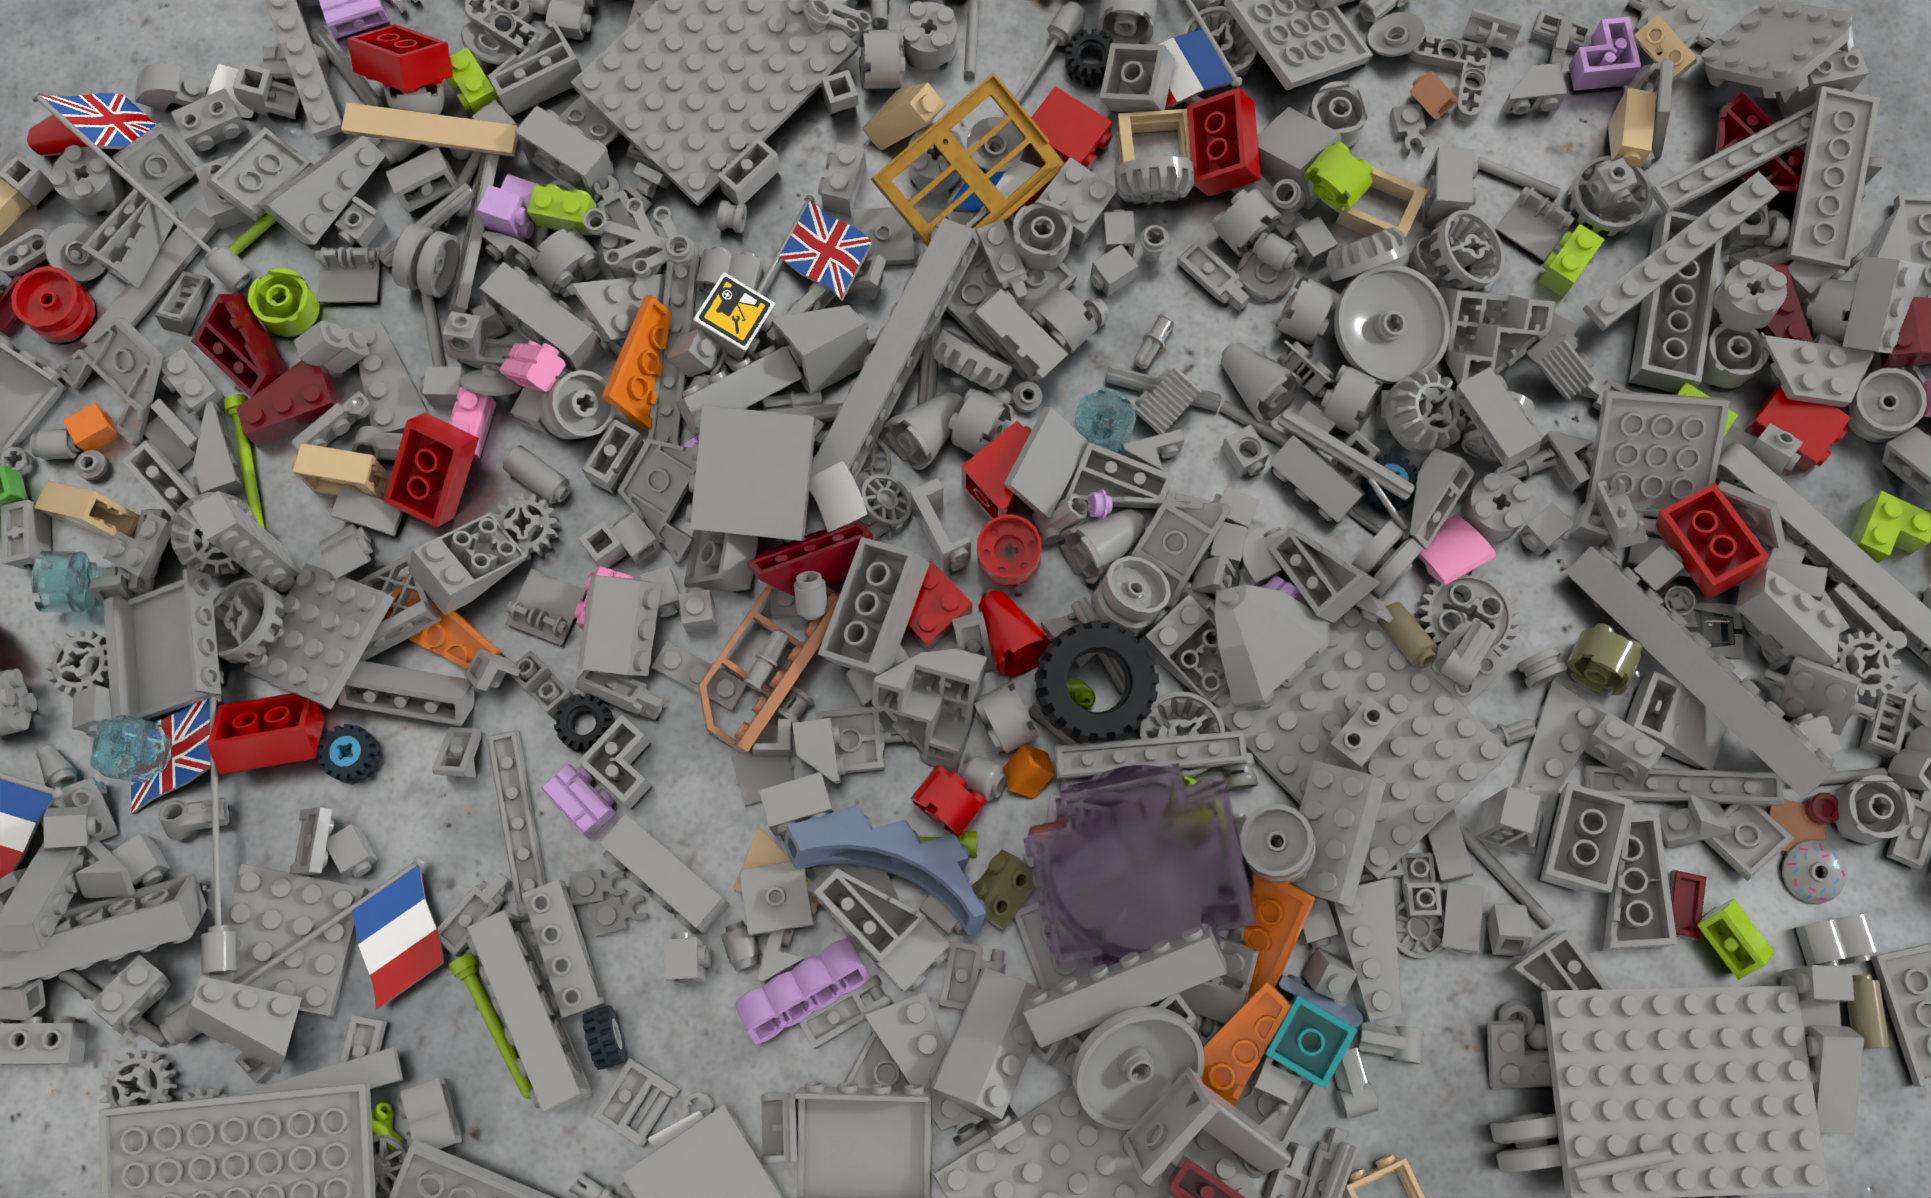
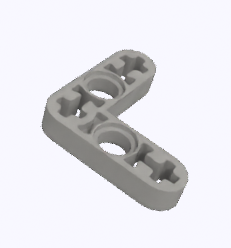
M481 0L465 1V14L471 22L519 52H523L529 44L527 46L523 45V38L517 34L515 39L511 38L516 31V26L520 27L519 34L527 38L529 35H532L538 39L541 36L536 28L499 6L500 0H491L492 2L485 0L483 3L484 13L478 12L477 14H473V7L471 5L477 6ZM499 18H506L510 21L511 28L506 32L499 31L495 27V21Z
M1425 33L1421 43L1424 51L1418 50L1419 47L1407 53L1408 57L1418 63L1460 70L1456 97L1459 100L1455 103L1454 114L1460 121H1474L1478 118L1484 103L1491 59L1490 50L1480 43ZM1433 46L1437 47L1435 54H1432ZM1450 48L1455 52L1456 56L1447 58L1442 54L1441 50ZM1462 52H1465L1464 59H1460ZM1473 55H1478V60H1480V61H1479V62L1474 61L1475 58H1474ZM1475 78L1480 86L1471 88L1466 84L1465 79ZM1468 97L1472 98L1470 105L1472 111L1466 110L1467 107L1465 106V104L1468 100Z

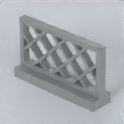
M412 553L357 581L369 587H373V584L383 581L385 584L382 591L387 594L390 593L393 585L403 588L397 603L392 602L390 605L394 607L390 618L381 621L359 659L360 661H366L442 621L439 611L432 606L430 597L411 574H409L406 583L396 581L400 570L409 566ZM411 590L418 592L421 601L411 607L404 606Z

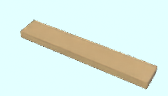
M347 102L341 127L344 134L363 135L365 137L515 157L518 141L515 130L518 128L517 125Z

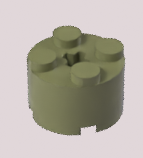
M1597 624L1595 628L1586 629L1581 632L1566 666L1572 670L1571 678L1581 686L1601 694L1603 689L1613 690L1611 695H1620L1627 690L1639 664L1642 646L1635 640L1626 639L1614 633V630L1606 624Z

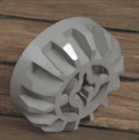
M1214 6L1199 11L1200 16L1218 46L1222 43L1220 49L1227 61L1234 63L1231 67L1236 76L1244 77L1248 73L1250 66L1255 62L1257 55L1255 46L1225 6ZM1194 15L1187 22L1183 35L1201 30ZM1232 45L1236 50L1237 57L1230 55Z
M1156 156L1140 158L1122 163L1114 169L1115 188L1118 189L1117 194L1125 202L1132 201L1134 204L1146 202L1148 205L1152 202L1176 201L1179 197H1186L1194 186L1193 162L1182 157Z
M1602 156L1589 161L1578 172L1568 192V197L1572 200L1569 207L1571 212L1579 214L1578 223L1582 225L1584 222L1592 225L1591 231L1596 234L1600 230H1605L1607 236H1614L1619 231L1627 233L1636 224H1639L1649 211L1653 200L1649 192L1652 185L1648 176L1640 167H1631L1637 180L1636 185L1630 192L1631 196L1619 204H1612L1600 209L1586 184L1594 174L1596 166L1606 160L1612 162L1611 156ZM1585 202L1591 204L1594 212L1598 214L1597 217L1588 211ZM1613 213L1620 216L1612 221L1601 220L1602 216H1610Z
M1458 210L1436 224V229L1431 233L1430 242L1432 244L1430 245L1429 252L1430 255H1435L1437 258L1433 265L1434 268L1440 266L1444 271L1441 277L1443 280H1452V286L1455 288L1476 291L1500 277L1505 262L1504 250L1499 236L1485 218L1470 210ZM1469 265V271L1466 272L1463 268Z
M1391 227L1330 250L1326 259V265L1332 282L1388 263L1410 252L1403 233Z
M942 329L933 346L934 359L989 390L994 391L1003 387L1014 368L1008 362L994 354L992 355L986 349L946 329Z
M1431 370L1426 373L1418 371L1398 381L1390 390L1385 406L1386 420L1395 439L1406 449L1417 454L1428 455L1432 452L1433 448L1444 450L1461 438V431L1466 429L1467 420L1462 418V415L1466 412L1455 398L1456 390L1452 391L1450 388L1453 383L1450 378H1441L1437 371ZM1437 388L1441 393L1429 395L1426 389ZM1449 407H1450L1451 415H1452V416H1451V419L1448 417ZM1441 420H1443L1447 425L1443 428H1437L1432 426L1433 424Z
M208 492L192 497L177 510L171 523V543L173 550L183 565L188 566L193 571L210 574L213 578H220L224 574L231 573L233 575L238 573L242 566L229 556L223 559L208 558L212 552L219 553L222 551L206 539L189 509L192 505L215 493ZM223 493L257 522L255 514L246 503L233 495ZM196 528L201 531V541L198 543L197 549L193 543Z
M253 578L238 580L221 591L213 601L218 657L234 664L238 662L246 663L254 660L255 655L265 654L267 652L265 645L268 642L275 643L277 641L273 635L276 629H283V620L280 617L285 615L284 606L281 603L279 593L264 583Z
M1173 692L1153 702L1150 708L1152 710L1151 713L1140 724L1138 739L1158 738L1159 730L1163 724L1168 729L1166 737L1176 736L1177 732L1181 734L1189 729L1191 730L1188 735H1197L1198 731L1200 734L1225 732V727L1220 713L1207 699L1190 692ZM1174 718H1183V720L1175 721L1172 725L1169 720ZM1210 767L1161 772L1168 774V777L1174 779L1182 775L1193 778L1202 772H1206Z

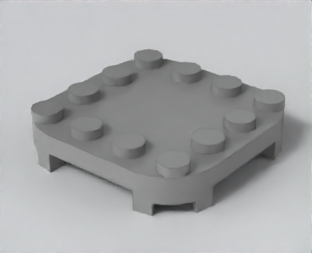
M1764 0L1760 3L1759 8L1743 17L1740 22L1723 34L1708 49L1704 50L1701 55L1705 73L1709 78V83L1713 86L1718 87L1725 80L1761 87L1763 88L1764 98H1776V92L1789 90L1794 87L1800 92L1809 86L1807 76L1837 50L1849 52L1854 46L1852 15L1849 11L1804 5L1798 2Z

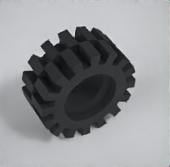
M1087 29L1082 30L1081 36L1077 32L1073 40L1070 38L1068 42L1065 68L1067 67L1069 76L1073 74L1072 79L1075 82L1079 78L1081 79V85H1085L1086 81H1090V86H1095L1096 80H1098L1099 84L1103 83L1110 45L1113 42L1110 36L1105 39L1106 33L1101 31L1100 35H1096L1097 29H1092L1091 34L1087 33ZM1087 51H1093L1098 53L1102 59L1099 63L1088 64L1081 60L1080 55Z
M586 693L585 696L575 694L574 699L571 700L568 697L565 699L566 704L564 706L560 704L557 708L560 712L554 716L556 721L554 730L558 733V738L568 748L575 752L581 751L586 753L614 723L612 720L613 715L606 704L598 697L594 698L591 694ZM583 712L593 714L596 719L594 729L586 735L577 734L573 729L575 717Z

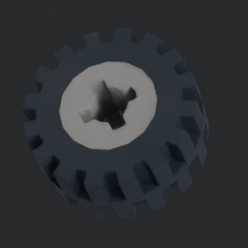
M608 1005L583 1013L584 1036L592 1062L594 1061V1066L597 1070L624 1063L626 1060L625 1043L619 1026V1020L616 1018L613 1007Z

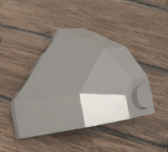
M1439 287V292L1446 303L1450 317V338L1443 357L1458 384L1489 367L1497 375L1506 366L1511 367L1520 359L1532 343L1537 339L1541 340L1550 332L1555 301Z
M1241 585L1216 590L1214 614L1218 648L1235 709L1266 704L1275 696L1273 691L1284 681L1289 683L1306 667L1304 663L1314 653L1321 654L1329 646L1330 622L1318 617L1313 609L1283 591L1252 585Z
M960 649L921 652L875 677L873 681L872 705L879 712H886L894 721L892 727L906 742L912 741L921 751L919 756L926 764L935 767L939 764L946 770L957 773L977 709L974 703L979 701L978 697L981 694L987 657Z

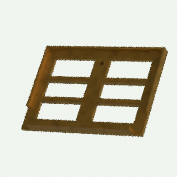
M993 72L870 180L926 247H928L933 232L932 228L972 193L989 212L973 228L976 230L1001 219L1005 221L1055 177L1065 163L1050 146L1048 138ZM991 96L1006 114V117L971 148L965 151L949 130L986 98ZM1011 121L1025 140L984 174L970 156ZM1030 144L1045 162V165L1005 199L989 178ZM934 145L950 166L908 201L892 180ZM955 170L969 189L927 224L913 205Z

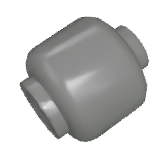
M974 756L968 763L964 762L958 771V775L967 782L964 788L970 793L974 790L987 802L994 797L998 798L1002 794L1007 781V776L1004 774L1001 764L981 756Z

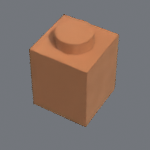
M1430 71L1428 74H1421L1413 82L1412 85L1414 87L1409 91L1436 120L1459 100L1433 71Z

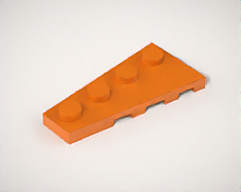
M652 295L643 298L601 398L642 430L651 429L652 418L649 417L651 405L656 403L657 392L654 391L656 377L661 376L663 365L660 363L661 350L666 349L672 312Z
M408 574V575L406 576V578L402 581L403 583H406V581H407V579H408V577H409V574ZM398 586L390 595L394 598V603H397L403 590L402 587ZM411 590L404 606L411 607L420 602L421 599L418 592ZM431 598L432 606L439 611L442 621L408 638L468 669L479 648L497 655L502 653L501 650L456 611L444 615ZM389 607L382 621L390 618L394 607Z
M1254 872L1252 878L1254 880L1253 892L1249 896L1248 909H1250L1247 926L1244 927L1242 940H1244L1245 946L1258 950L1259 955L1247 1000L1266 981L1276 989L1316 899L1290 883L1274 884L1261 879Z
M1268 981L1203 1045L1205 1063L1201 1080L1204 1085L1233 1106L1291 1008V1003Z

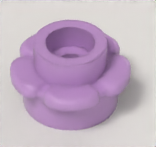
M1103 489L1089 494L1087 505L1089 507L1088 513L1091 517L1105 519L1107 514H1110L1112 511V498L1109 495H1105L1106 492Z

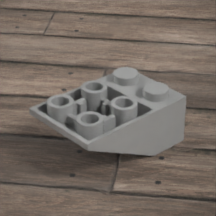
M490 512L413 549L408 571L441 612L447 615L472 602L526 560L527 555Z
M1190 594L1181 598L1138 639L1146 643L1148 646L1146 650L1154 656L1158 663L1192 692L1207 699L1210 703L1228 687L1218 648L1216 622Z
M1655 671L1641 679L1625 721L1665 746L1664 754L1701 770H1712L1727 726L1681 682Z

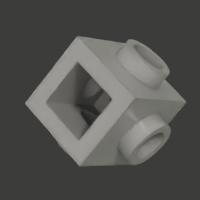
M1620 158L1613 162L1606 160L1596 166L1594 174L1586 184L1598 207L1602 209L1628 199L1637 180L1633 169L1627 165L1624 158Z

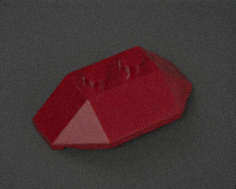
M1743 92L1726 104L1719 112L1715 154L1775 124ZM1796 147L1739 177L1745 182L1759 171L1779 193H1798L1805 152Z
M860 522L851 523L849 526H842L831 532L823 529L806 535L804 541L792 540L767 549L758 554L754 559L749 560L747 567L760 581L795 596L794 583L796 582L797 575L802 572L815 571L820 573L825 581V585L837 583L840 579L847 577L861 537L873 540V534Z

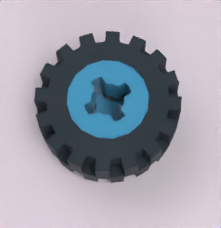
M1391 453L1385 454L1384 457L1379 455L1373 461L1415 486L1407 500H1403L1381 487L1396 511H1399L1402 507L1405 508L1415 496L1418 473H1415L1417 468L1415 465L1410 466V460L1407 458L1404 461L1401 460V455L1396 454L1394 457H1391ZM1363 476L1361 488H1364L1363 491L1366 493L1364 497L1368 496L1367 502L1369 504L1374 502L1376 509L1380 510L1381 507H1384V511L1389 512L1369 483V479Z
M344 724V727L337 725L334 727L335 731L331 732L328 730L325 733L327 738L325 740L321 739L319 742L322 745L321 749L317 750V755L320 756L318 763L323 767L322 770L332 778L344 783H357L361 778L364 780L368 778V773L376 770L374 767L375 763L380 761V757L377 755L381 751L380 747L377 746L378 741L376 738L357 725Z

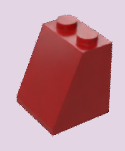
M1018 421L1013 423L962 465V487L991 519L1001 515H1011L1019 498L1004 485L1032 431L1030 427H1023Z

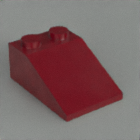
M1912 298L1899 332L1897 344L1893 347L1892 353L1880 352L1882 368L1931 364V298Z

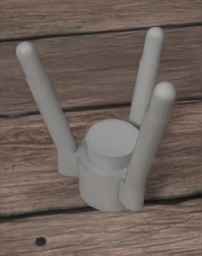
M1371 477L1369 478V483L1393 517L1390 521L1402 530V536L1395 544L1398 546L1411 536V523L1401 509L1396 511L1381 487ZM1354 510L1348 513L1375 534L1381 530Z

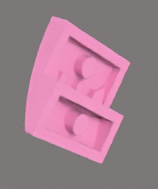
M1456 514L1445 520L1428 549H1423L1417 558L1425 563L1428 574L1446 585L1495 558L1496 552L1472 525Z

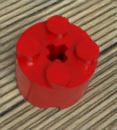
M939 764L933 768L910 797L912 802L934 822H939L944 826L943 829L950 834L954 833L957 838H960L987 803L974 790L970 793L964 788L967 782L953 771L951 773Z

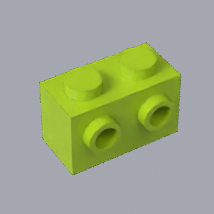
M466 47L451 55L450 61L453 77L446 80L452 89L457 87L460 93L457 94V97L465 111L471 109L472 113L476 114L479 108L488 105L494 100L502 107L495 89L469 48Z
M546 184L545 187L534 185L527 213L537 226L556 230L565 229L567 232L572 231L571 227H576L582 235L592 236L584 226L583 216L588 210L598 208L591 195L582 190L569 192L552 184Z
M1581 224L1578 225L1573 233L1567 231L1558 243V246L1562 248L1558 255L1552 252L1542 267L1546 269V272L1539 280V283L1564 297L1605 239Z
M1735 898L1708 912L1697 924L1706 939L1738 980L1764 967L1775 954L1774 950Z

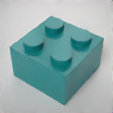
M1295 993L1290 1002L1291 1008L1265 1050V1054L1326 1089L1358 1030L1351 1024Z

